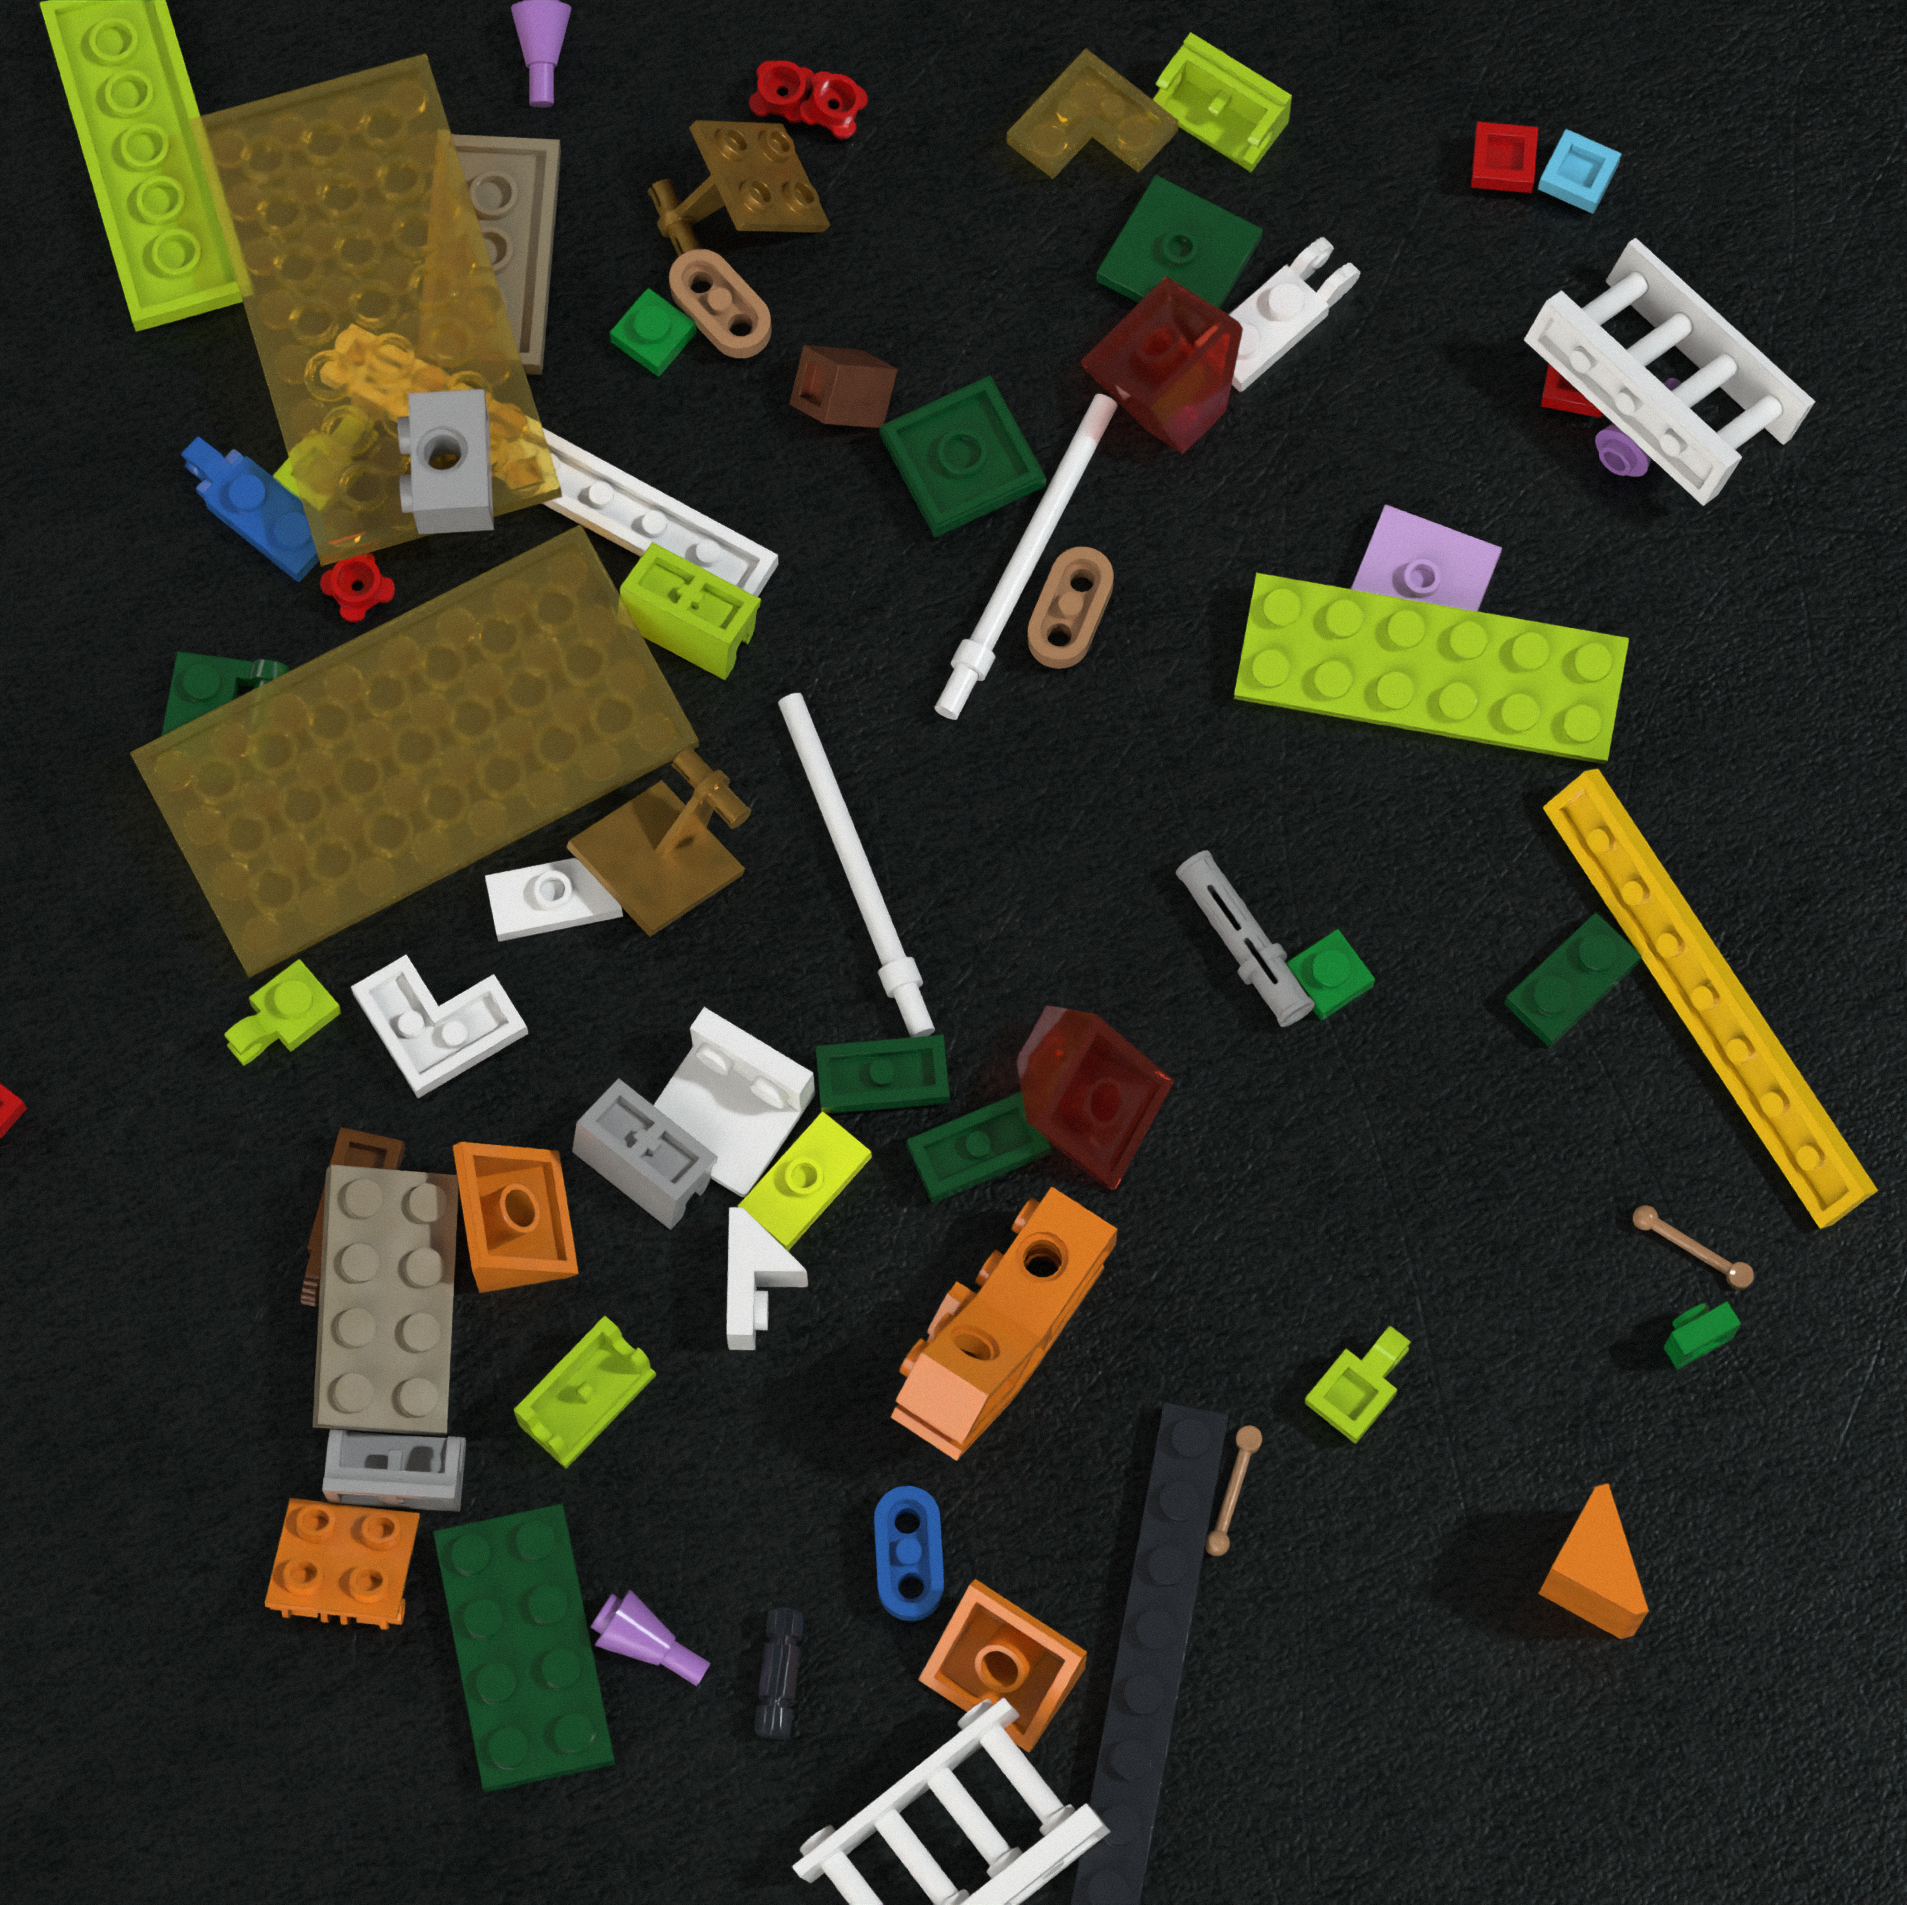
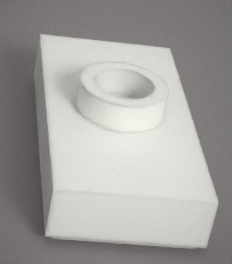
M577 858L485 876L498 942L623 917L621 905Z

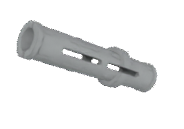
M1208 850L1202 851L1186 860L1177 869L1176 875L1187 886L1193 898L1207 916L1210 924L1216 929L1240 964L1238 974L1244 983H1253L1276 1015L1281 1027L1289 1026L1307 1015L1315 1004L1306 995L1284 962L1287 958L1286 952L1280 944H1272L1247 909L1244 901L1238 896L1214 862L1211 853ZM1214 893L1219 895L1241 927V930L1236 931L1212 897ZM1250 946H1254L1278 980L1277 984H1273L1250 952Z

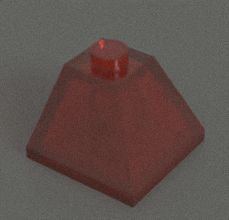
M1166 276L1080 362L1085 370L1148 432L1183 454L1226 412L1243 328L1236 319Z
M1046 1005L1017 1058L1027 1123L1106 1189L1115 1190L1174 1080L1098 1015Z

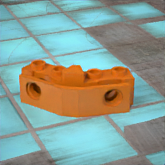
M1052 1186L1041 1202L1031 1198L1023 1207L1011 1229L1018 1236L1005 1255L995 1250L985 1262L975 1280V1283L982 1287L978 1294L956 1282L945 1296L927 1331L930 1334L927 1342L920 1339L911 1349L899 1372L908 1378L896 1399V1402L899 1404L893 1411L891 1418L956 1461L1003 1412L1031 1377L1104 1270L1103 1263L1116 1245L1117 1228ZM1047 1261L1052 1263L1058 1271L1048 1277H1037L1032 1275L1026 1268L1033 1262Z

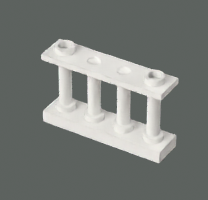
M1634 238L1627 244L1606 280V283L1611 286L1610 289L1582 309L1563 291L1558 292L1545 302L1524 341L1704 506L1720 493L1740 462L1742 456L1735 451L1738 447L1763 428L1768 430L1784 445L1792 438L1815 401L1637 238ZM1628 305H1631L1656 329L1626 350L1601 325ZM1675 345L1700 370L1670 391L1645 367ZM1720 386L1746 411L1716 433L1690 408Z
M1003 1697L995 1705L987 1699L968 1711L958 1722L959 1727L962 1729L960 1733L836 1831L832 1825H829L808 1839L800 1848L804 1857L792 1867L802 1879L809 1883H812L823 1873H826L849 1905H883L846 1856L878 1830L935 1905H1019L1107 1835L1110 1830L1089 1805L1085 1804L1077 1811L1072 1805L1066 1807L1062 1805L1004 1730L1020 1715ZM982 1746L1043 1823L1039 1830L1045 1837L1024 1854L1019 1847L1014 1849L1009 1847L952 1773L953 1769ZM930 1788L990 1865L987 1873L991 1880L971 1896L966 1889L960 1892L956 1889L899 1814Z

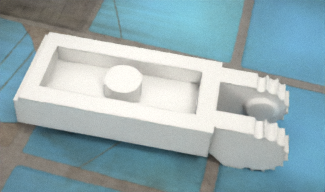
M1320 237V239H1317L1302 251L1290 267L1285 265L1198 342L1197 351L1240 392L1244 391L1326 318L1329 308L1347 293L1359 278L1360 271L1352 263H1347L1337 269L1323 283L1317 293L1304 282L1316 269L1325 264L1334 249L1324 237Z

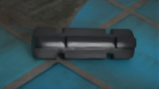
M771 1608L768 1612L766 1637L770 1638V1643L764 1644L758 1692L762 1705L756 1708L754 1724L756 1735L768 1739L788 1738L791 1732L793 1713L792 1709L788 1707L789 1703H794L800 1657V1647L796 1646V1641L802 1640L804 1623L802 1612L792 1608Z

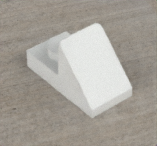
M729 1207L728 1346L729 1350H755L756 1330H768V1291H756V1287H807V1271L743 1208Z

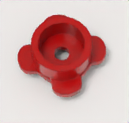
M784 60L762 63L757 69V93L753 94L749 99L751 111L759 117L773 114L785 117L790 123L801 122L799 107L803 101H806L808 91L812 90L810 82L814 73L806 67H799L792 62ZM785 88L788 90V93L785 96H779L777 90Z
M825 71L816 73L810 82L812 93L809 100L803 101L799 107L800 118L808 125L819 124L830 129L836 138L846 139L851 137L856 130L855 116L858 110L863 109L867 104L866 92L845 75L831 74ZM833 101L837 103L838 109H831L828 106V102Z
M356 551L351 556L341 559L334 566L333 570L326 571L320 580L323 593L335 598L341 606L340 614L342 618L348 622L363 620L368 609L378 602H389L395 594L393 581L390 578L382 577L375 564L374 556L367 551ZM355 582L363 583L364 586L360 591L352 589V585Z

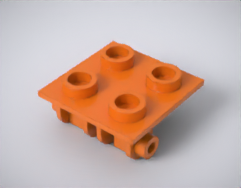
M290 1498L265 1600V1607H270L272 1610H281L283 1618H290L291 1615L318 1618V1613H321V1621L325 1623L330 1622L332 1615H339L342 1625H349L351 1617H356L357 1623L380 1625V1629L388 1630L390 1624L402 1625L405 1613V1598H402L420 1513Z

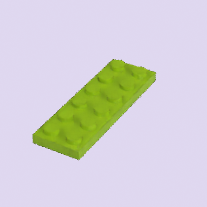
M48 0L41 2V10L135 331H142L254 299L166 0Z
M1256 573L1234 699L1606 765L1629 638Z

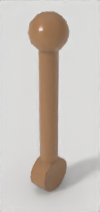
M1642 1205L1634 1211L1633 1222L1638 1229L1654 1230L1726 1275V1280L1733 1289L1743 1290L1753 1281L1754 1272L1748 1264L1743 1262L1730 1263L1660 1220L1653 1207Z
M1254 1426L1242 1427L1236 1435L1235 1443L1239 1451L1214 1531L1209 1532L1206 1536L1205 1549L1213 1556L1223 1555L1230 1546L1229 1537L1226 1534L1251 1454L1258 1451L1262 1443L1261 1432Z

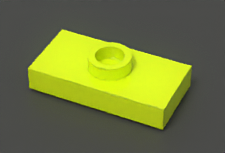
M822 1111L742 1200L738 1208H743L782 1247L789 1251L872 1158L871 1151Z

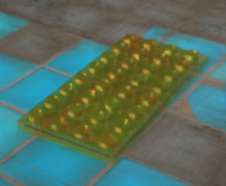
M426 53L189 119L321 566L432 535L418 534L413 512H402L400 475L411 474L410 454H400L398 417L409 416L408 393L484 389L490 420L493 517L561 498L562 492ZM450 454L441 455L435 458L430 466L438 470L450 469L458 463L460 458Z
M580 524L130 752L244 971L248 978L674 760L684 749L699 747V740Z

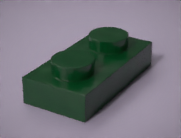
M1595 913L1506 997L1504 1004L1551 1048L1639 964L1642 956L1604 919Z
M944 1035L816 1046L821 1112L835 1114L950 1103Z
M1025 1090L907 1139L908 1151L932 1204L1051 1154V1146Z

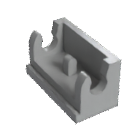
M619 1078L577 1121L572 1149L573 1153L670 1230L682 1218L686 1209L685 1205L694 1192L700 1196L703 1194L709 1184L712 1168L718 1159V1156Z
M330 1429L322 1491L329 1503L460 1512L466 1439L465 1437L436 1438L348 1432V1430Z

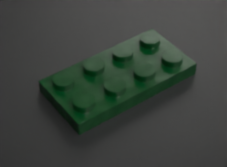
M563 1504L433 1531L479 1771L485 1793L615 1765Z

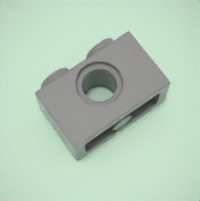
M484 389L408 393L409 416L398 417L400 454H410L411 474L400 475L402 512H413L418 534L494 530L490 420ZM450 454L460 458L458 463L450 469L438 470L430 466L432 461L441 455Z

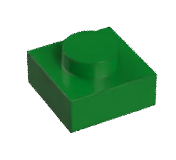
M647 288L610 331V340L612 344L659 377L697 333V326L695 321Z
M1339 929L1286 963L1306 995L1313 1000L1315 1004L1313 1010L1321 1021L1371 989L1375 982L1373 975Z
M1728 1301L1711 1311L1705 1303L1686 1311L1672 1322L1675 1331L1671 1332L1664 1349L1678 1370L1732 1340L1741 1323Z

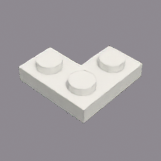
M407 955L351 986L354 996L417 1098L528 1034L527 1026L494 974L440 1006L435 1002Z

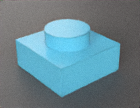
M1566 129L1540 179L1538 190L1594 214L1619 165L1621 153Z

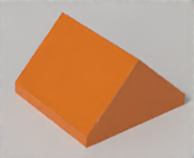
M460 1142L453 1145L472 1272L479 1292L483 1293L565 1279L579 1274L559 1151Z
M1607 1483L1596 1486L1538 1594L1612 1635L1623 1639L1634 1636L1649 1610L1614 1499Z
M974 1579L918 1680L966 1712L984 1700L989 1699L995 1705L1004 1697L1020 1715L1004 1730L1015 1744L1030 1752L1085 1670L1087 1651Z

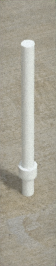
M1103 394L1095 395L970 640L964 639L961 641L951 661L954 671L935 706V710L942 716L956 720L976 681H983L995 659V654L992 650L1117 408V403L1110 397Z
M801 693L787 695L778 704L883 966L878 971L886 994L888 997H895L910 1037L929 1036L935 1031V1028L919 990L923 981L914 958L906 957L803 696Z

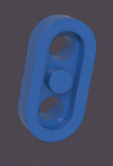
M901 1486L887 1492L880 1499L875 1510L874 1525L878 1593L882 1605L891 1615L905 1621H917L931 1615L940 1605L944 1594L940 1512L937 1503L926 1491L914 1486ZM902 1514H913L919 1519L920 1526L915 1532L904 1534L897 1530L895 1521ZM915 1578L923 1584L924 1590L919 1597L908 1599L900 1594L898 1590L900 1583L905 1579Z

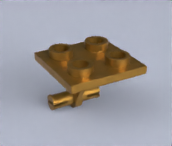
M696 120L689 128L711 176L682 203L676 194L673 182L669 179L658 181L652 185L653 188L650 187L648 189V193L652 197L661 217L657 223L661 234L671 239L678 256L691 250L702 249L692 227L724 205L737 231L824 232L830 226L819 203V196L815 188L810 184L795 152L794 143L786 133L783 124Z
M688 747L680 752L672 763L673 768L677 769L695 788L693 796L687 805L661 780L569 840L567 845L569 851L649 937L741 877L745 870L707 829V825L713 810H715L729 824L728 826L734 829L749 817L751 809L746 807L728 788L730 779L721 770L713 772L695 753L692 747Z

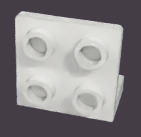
M704 1007L690 1027L693 1043L692 1049L653 1106L718 1156L717 1163L712 1168L711 1179L737 1195L746 1197L755 1187L815 1096L813 1072Z

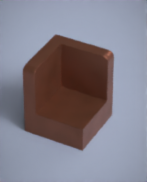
M804 345L789 404L824 424L879 428L885 421L898 369L862 350Z

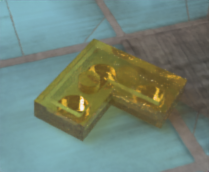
M1085 49L1008 130L1007 144L1053 179L1093 137L1139 173L1178 132L1179 120L1093 53Z

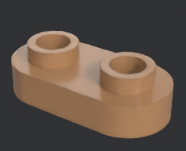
M695 249L682 254L676 259L669 274L672 298L676 305L696 322V326L723 354L733 358H747L762 351L771 337L770 312L763 300L720 255L713 251ZM699 281H705L712 286L709 291L702 294L695 293L690 288ZM737 324H746L751 327V331L745 336H736L730 332L731 328Z
M1090 547L1071 548L1063 552L1052 566L1028 625L1029 649L1035 659L1047 667L1058 669L1071 667L1083 659L1090 647L1113 590L1114 575L1112 566L1105 555L1098 550ZM1077 578H1086L1091 581L1093 587L1086 592H1078L1070 584ZM1062 632L1069 636L1070 641L1068 644L1058 647L1052 645L1048 641V637L1052 633Z

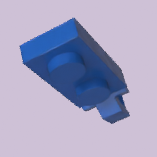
M197 437L181 453V456L186 460L185 467L202 481L195 489L205 500L207 509L295 581L300 582L340 539L338 529L278 483L248 456L243 457L233 449L224 458L216 449L200 437Z

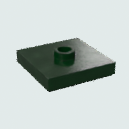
M1155 175L1098 269L1096 281L1204 336L1260 243L1263 229Z
M991 375L879 426L880 436L934 538L1046 486V477Z

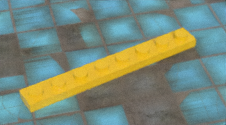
M1599 769L1584 771L1542 808L1637 952L1642 956L1641 958L1819 1228L1822 1229L1835 1224L1877 1192L1878 1189Z

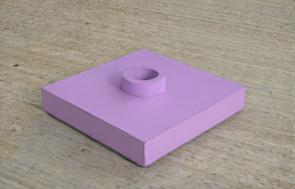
M1385 504L1351 589L1478 612L1502 548Z

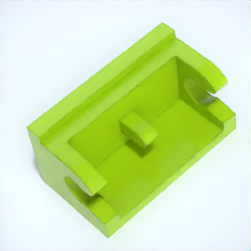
M1190 32L1184 40L1182 47L1166 66L1156 82V85L1161 88L1151 102V110L1252 172L1288 124L1292 95Z
M652 542L620 587L617 623L726 680L734 668L739 644L741 641L748 644L751 640L755 628L756 613L761 599Z
M606 1316L580 1340L514 1409L519 1426L565 1469L656 1376V1372L651 1369L649 1359L640 1348L633 1349L622 1338L619 1328Z

